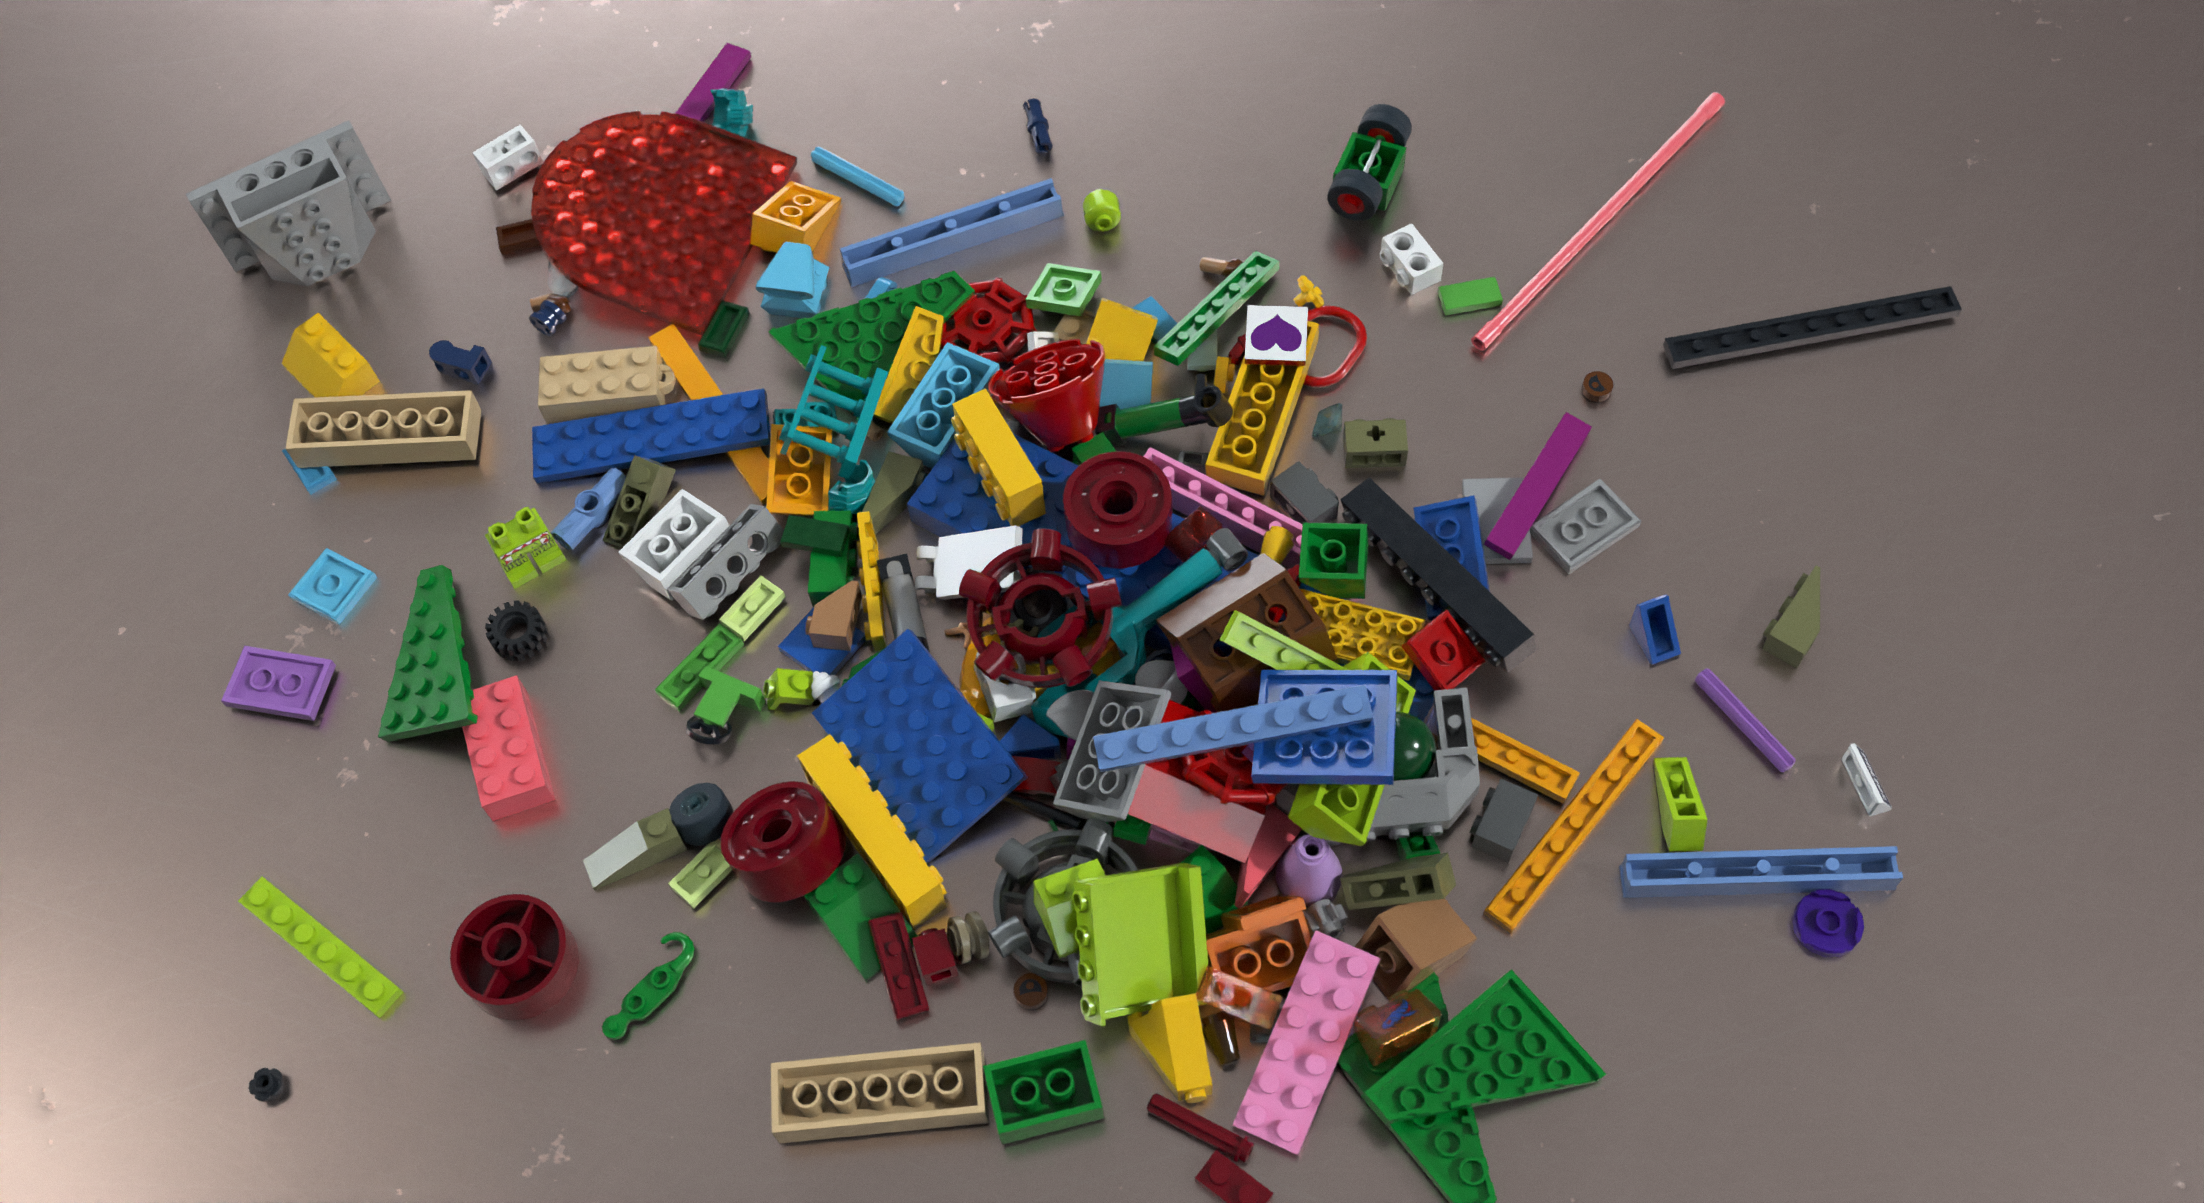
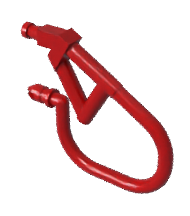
M1321 306L1308 310V321L1321 316H1335L1347 321L1355 329L1357 339L1354 347L1335 372L1323 377L1306 375L1303 385L1325 387L1339 382L1346 376L1364 350L1367 342L1365 326L1355 314L1337 306ZM1246 334L1238 337L1236 344L1228 353V357L1231 358V364L1239 365L1244 358Z

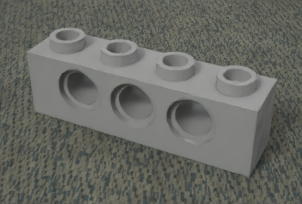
M750 504L667 589L668 592L689 616L704 620L717 611L718 604L726 596L731 595L738 589L739 582L747 574L754 572L759 567L760 561L767 553L774 551L780 545L784 529L765 506ZM752 536V545L748 548V539ZM731 557L732 564L731 567L727 569V561ZM710 579L711 586L709 590L706 591V582Z

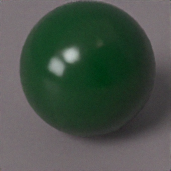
M1396 712L1394 781L1424 778L1435 760L1436 745L1432 732L1416 716L1405 712Z

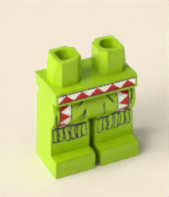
M522 508L516 512L514 519L505 524L500 522L488 527V533L485 534L502 570L514 589L539 576L527 553L531 554L542 574L567 560L535 508Z

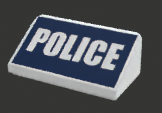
M1855 743L1851 744L1841 760L1868 815L1873 816L1890 811L1892 807L1865 752Z

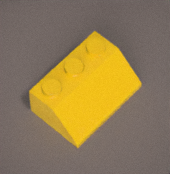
M316 313L294 329L281 364L314 398L359 396L380 382L369 362L319 313Z

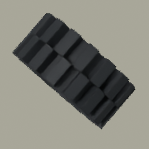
M515 600L514 606L506 602L503 603L505 609L502 611L499 607L494 609L497 615H489L488 620L491 624L486 623L485 629L487 631V639L500 657L503 659L507 657L509 661H514L516 656L519 661L525 660V654H528L530 658L535 656L532 650L536 649L540 652L543 648L540 642L546 643L547 637L545 634H548V630L540 613L534 606L531 607L530 603L525 601L522 605L519 600ZM518 623H526L528 625L526 632L522 636L515 639L506 638V632L511 626Z

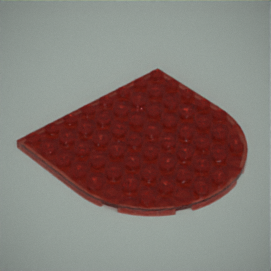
M641 111L623 112L595 120L579 128L580 132L567 141H561L542 164L533 185L531 215L534 231L543 253L561 275L579 288L608 301L703 336L753 246L750 244L753 213L786 185L797 165V157L702 121L661 111L660 115L641 114Z

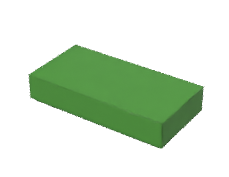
M1496 277L1438 287V295L1445 316L1502 306L1503 298Z

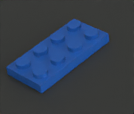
M1475 495L1414 507L1415 521L1490 591ZM1425 599L1427 617L1429 620H1433L1442 613V609L1437 604H1429Z

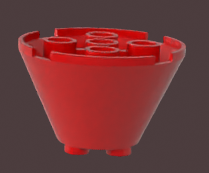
M1071 339L1038 347L1012 360L1014 365L1005 372L1000 368L988 383L991 397L1041 444L1047 446L1050 452L1059 451L1065 445L1076 441L1077 443L1088 442L1094 437L1093 431L1098 422L1106 357L1103 346L1097 341L1091 340V345L1081 344L1080 339Z

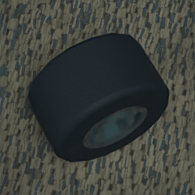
M708 782L698 783L686 788L676 796L669 808L671 820L685 843L694 846L706 845L719 839L722 836L726 822L734 812L723 790L716 784Z

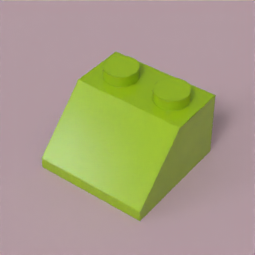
M1098 859L1033 881L1034 904L1059 959L1079 952V946L1075 939L1077 914L1072 903V895L1075 891L1074 881L1106 876Z

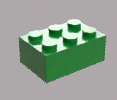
M1086 1040L983 1066L998 1135L1002 1145L1104 1119L1103 1106Z

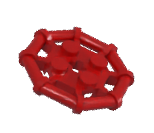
M998 277L994 280L968 283L975 290L974 294L976 295H973L949 318L950 320H955L954 329L947 332L946 322L943 324L940 350L944 348L947 342L958 346L953 342L960 339L969 345L968 351L974 354L977 353L978 349L990 351L996 347L998 351L979 353L977 355L996 363L1005 362V364L1012 362V358L1028 342L1027 333L1037 332L1034 327L1032 309L1027 308L1026 298L1028 295H1023L1004 283L1002 278ZM984 293L985 297L977 298V294ZM1002 294L1006 298L1010 299L1011 302L1008 303L998 295ZM1018 310L1021 311L1022 323L1013 321L1012 313ZM987 317L990 318L989 323L979 324L978 319L985 320ZM1011 333L1019 334L1007 347L1003 342Z
M1207 709L1201 711L1199 713V716L1213 714L1216 712H1211ZM1249 744L1201 753L1202 759L1195 761L1194 755L1180 757L1183 766L1182 776L1185 780L1193 781L1218 798L1220 804L1227 805V802L1261 803L1267 806L1274 803L1275 797L1288 785L1252 782L1253 763L1242 753ZM1238 752L1242 755V758L1235 757L1232 754ZM1209 771L1210 773L1224 781L1225 786L1211 778L1205 772ZM1248 785H1252L1255 789H1245V788H1246Z

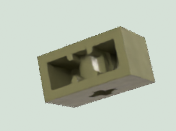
M1386 418L1371 421L1363 419L1344 421L1343 447L1345 468L1406 466L1408 442L1405 419Z

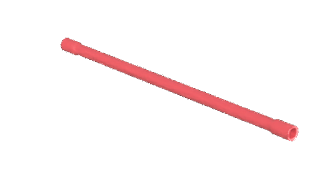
M1712 93L1681 128L1518 294L1472 337V344L1478 350L1484 351L1501 334L1502 330L1683 144L1724 106V97L1719 93Z

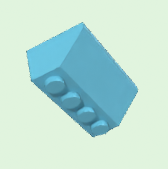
M947 342L887 431L888 436L911 457L922 460L924 466L933 469L955 439L954 434L957 433L951 422V417H954L952 404L985 388L988 390V383L991 377L1000 369L999 364Z

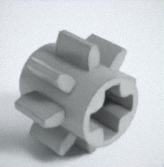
M1329 899L1315 902L1307 909L1309 915L1305 916L1311 937H1313L1315 930L1335 939L1344 933L1342 926L1346 925L1347 915L1341 904L1334 906Z

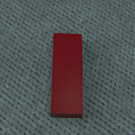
M902 911L869 920V928L895 1021L928 1012L930 1009Z

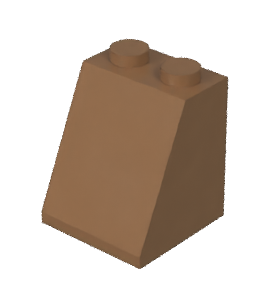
M1444 898L1398 904L1377 915L1355 947L1380 958L1372 979L1392 1003L1400 999L1432 973L1438 975L1461 959L1477 938Z

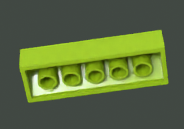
M1369 652L1343 666L1348 670H1390ZM1398 675L1396 712L1409 713L1416 690ZM1300 784L1288 818L1312 837L1362 846L1366 843L1384 785Z

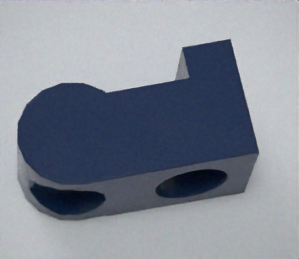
M441 340L434 343L429 350V356L440 373L479 385L492 363L485 348L474 345L469 351L455 347L447 340Z

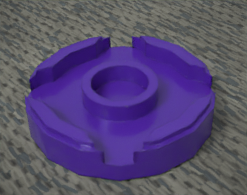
M1818 889L1802 898L1795 907L1792 917L1793 931L1799 942L1810 952L1823 957H1840L1851 952L1862 939L1864 931L1863 915L1859 908H1856L1850 902L1851 899L1845 894L1831 889Z

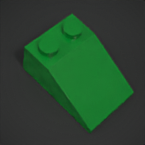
M856 854L838 867L820 886L804 895L810 909L867 982L881 972L868 921L901 911L859 854ZM903 915L911 946L913 948L914 944L912 938L918 937V935Z

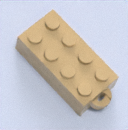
M657 346L540 357L538 407L546 424H553L664 405V395L670 393L675 388L676 378L673 370L669 366L664 365Z

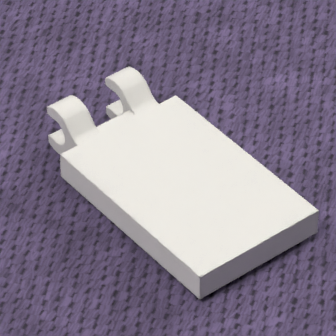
M1015 525L939 537V546L917 547L916 559H926L927 564H934L933 576H917L915 578V589H925L926 594L936 593V598L942 600L963 598L958 592L965 572L970 568L981 573L995 557L1008 549L1022 545L1023 528ZM1018 570L1009 574L999 583L1002 588L1001 592H1005L1013 583L1021 578Z

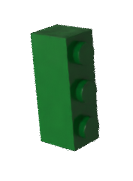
M851 510L814 511L813 519L848 525L850 532L842 557L811 552L808 595L813 607L850 581H856L855 576H852V567H857L858 563L857 549H854V541L859 540L856 529L858 522H854Z

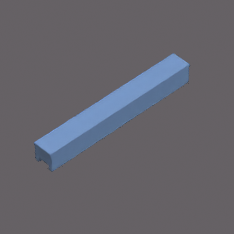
M1052 178L840 248L843 260L842 266L852 288L1063 217L1062 200L1054 188Z
M1897 846L1626 854L1622 864L1619 865L1623 898L1811 893L1818 889H1831L1837 892L1896 890L1898 884L1903 879V874L1899 872L1896 860Z

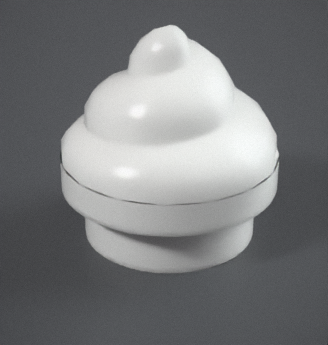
M815 671L811 685L812 697L815 700L818 699L822 704L841 687L839 685L841 683L840 679L836 675Z

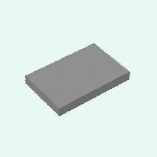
M1524 478L1462 480L1463 497L1475 495L1483 544ZM1530 530L1511 560L1483 545L1486 564L1532 563L1533 554Z
M1598 479L1534 522L1530 528V534L1568 574H1571L1637 529L1641 524V520L1601 479Z

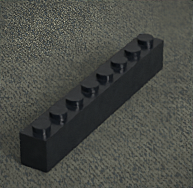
M1370 477L1340 499L1344 509L1342 513L1344 520L1351 524H1367L1368 544L1372 547L1376 545L1381 550V554L1391 566L1396 564L1401 569L1404 579L1412 586L1416 584L1429 604H1437L1442 609L1441 612L1448 610L1474 646L1478 644L1484 650L1485 657L1494 667L1499 665L1509 673L1537 650L1534 633Z

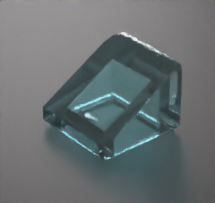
M555 259L549 260L548 287L555 294L566 296L569 299L579 290L578 285Z

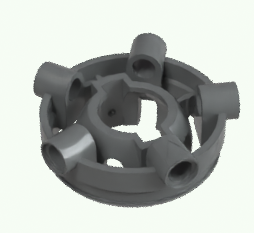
M1090 818L1087 819L1083 831H1053L1040 835L1024 845L1011 838L999 849L995 862L1002 867V870L997 879L993 897V910L997 926L989 930L988 934L1003 958L1011 954L1027 970L1042 978L1082 986V981L1078 975L1080 953L1077 952L1059 959L1034 904L1033 881L1095 859L1099 860L1104 870L1107 864L1119 873L1138 870L1127 853L1111 841L1114 829L1109 824ZM1072 854L1068 863L1053 865L1042 871L1032 881L1025 894L1012 892L1014 887L1019 891L1023 889L1039 871L1040 862L1054 856ZM1008 903L1022 905V920L1024 926L1030 929L1029 937L1015 915L1006 920ZM1031 942L1045 954L1043 963L1028 956L1032 953ZM1053 959L1065 962L1068 961L1069 967L1051 966Z

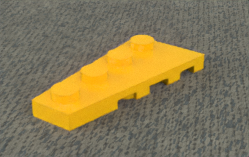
M917 306L915 307L883 386L873 417L893 424L940 354L944 323L943 316Z
M867 511L857 513L860 541H857L859 559H862L863 567L859 568L861 585L865 586L866 594L862 595V606L864 613H868L869 618L868 622H864L866 641L872 640L874 650L880 651L887 647L882 584L877 564L879 551L870 512Z

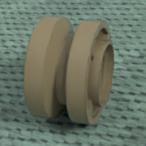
M977 911L967 913L964 921L960 916L948 919L947 938L952 954L959 964L970 962L972 954L977 960L988 957L989 935L987 927Z

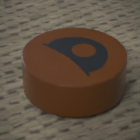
M1590 372L1583 380L1582 393L1591 401H1605L1612 393L1613 380L1604 372Z
M1034 973L1020 976L1014 984L1015 1000L1024 1009H1037L1048 998L1046 981Z

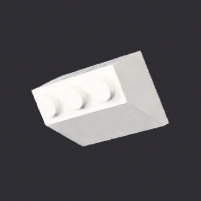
M681 489L618 553L653 589L673 601L674 597L667 589L729 527L725 516L684 489Z

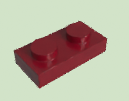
M1217 1150L1214 1151L1195 1177L1196 1183L1223 1203H1269L1274 1196L1272 1191Z

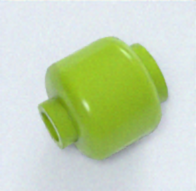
M1097 189L1085 197L1083 201L1085 223L1090 229L1104 232L1115 228L1119 224L1121 219L1119 199L1113 192Z

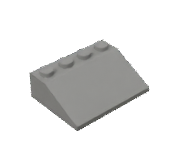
M1099 680L1053 804L1082 819L1092 818L1103 822L1125 820L1145 764L1100 772L1093 736L1160 724L1172 692L1166 689Z

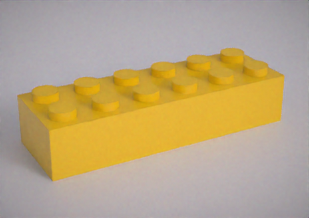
M1307 320L1306 366L1245 364L1244 356L1228 400L1232 406L1233 414L1225 425L1218 427L1205 463L1206 476L1224 485L1262 496L1265 495L1318 343L1319 323Z
M831 734L797 755L807 782L822 794L842 825L847 838L878 878L899 910L902 911V914L913 930L947 908L944 899L947 891L942 884L943 879L934 865L928 867L923 858L925 855L921 847L914 839L909 841L905 834V826L896 814L891 816L886 808L888 804L879 790L872 792V788L869 785L870 779L860 765L854 767L849 759L852 758V755L844 742L841 741L837 744Z

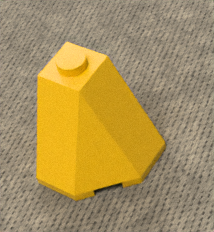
M1196 993L1161 999L1151 1004L1152 1009L1148 1011V1014L1142 1016L1141 1012H1136L1128 1016L1130 1035L1178 1101L1186 1099L1187 1103H1197L1207 1099L1206 1095H1212V1080Z

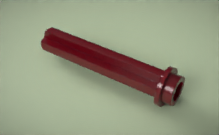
M1155 1093L1148 1102L1147 1111L1150 1114L1235 1157L1234 1162L1236 1163L1239 1160L1244 1163L1247 1162L1255 1144L1249 1141V1136L1246 1135L1243 1138L1158 1093Z

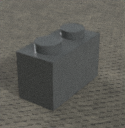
M1300 461L1271 480L1270 497L1293 520L1301 524L1330 523L1337 518L1339 506L1337 495L1330 488L1326 489L1319 482L1316 473L1310 468L1306 469Z
M1500 779L1497 788L1490 787L1482 805L1487 807L1484 816L1477 815L1473 822L1470 833L1475 836L1471 847L1509 863L1534 808L1538 794Z

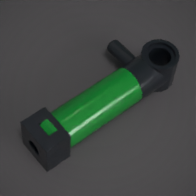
M1197 374L1194 382V395L1120 409L1117 404L1099 407L1095 434L1098 435L1103 432L1113 447L1127 445V438L1204 423L1211 427H1220L1231 419L1233 409L1218 387L1213 385L1206 386V375Z

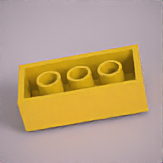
M986 388L953 403L954 417H951V422L957 432L954 434L955 441L961 451L966 450L969 454L967 459L974 474L980 473L983 480H981L987 496H994L997 502L995 507L1000 518L1003 521L1007 519L1011 526L1016 525L1019 527L1046 514L1042 480Z

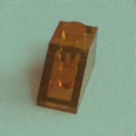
M1208 965L1196 993L1198 1000L1269 1030L1283 998L1280 995Z

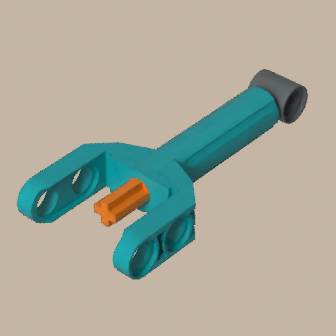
M1223 528L1216 531L1207 541L1206 545L1209 551L1202 548L1131 604L1113 608V624L1109 641L1098 660L1117 646L1125 656L1086 685L1085 690L1095 692L1099 680L1133 685L1137 671L1146 661L1144 644L1147 631L1157 624L1156 619L1190 599L1223 573L1221 566L1226 571H1232L1245 562L1248 557V551L1230 529ZM1075 605L1055 619L1039 633L1037 638L1046 637L1056 632L1063 624L1066 614L1076 612L1077 607ZM1089 611V628L1098 622L1094 617L1093 611ZM1099 637L1082 649L1084 655L1092 649Z

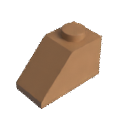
M850 581L815 604L813 615L808 616L806 621V634L810 636L813 647L851 651L862 600L858 581Z

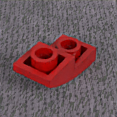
M1012 756L1028 776L1013 791L1032 795L1042 793L1056 796L1057 792L1049 777L1057 773L1055 766L1062 762Z

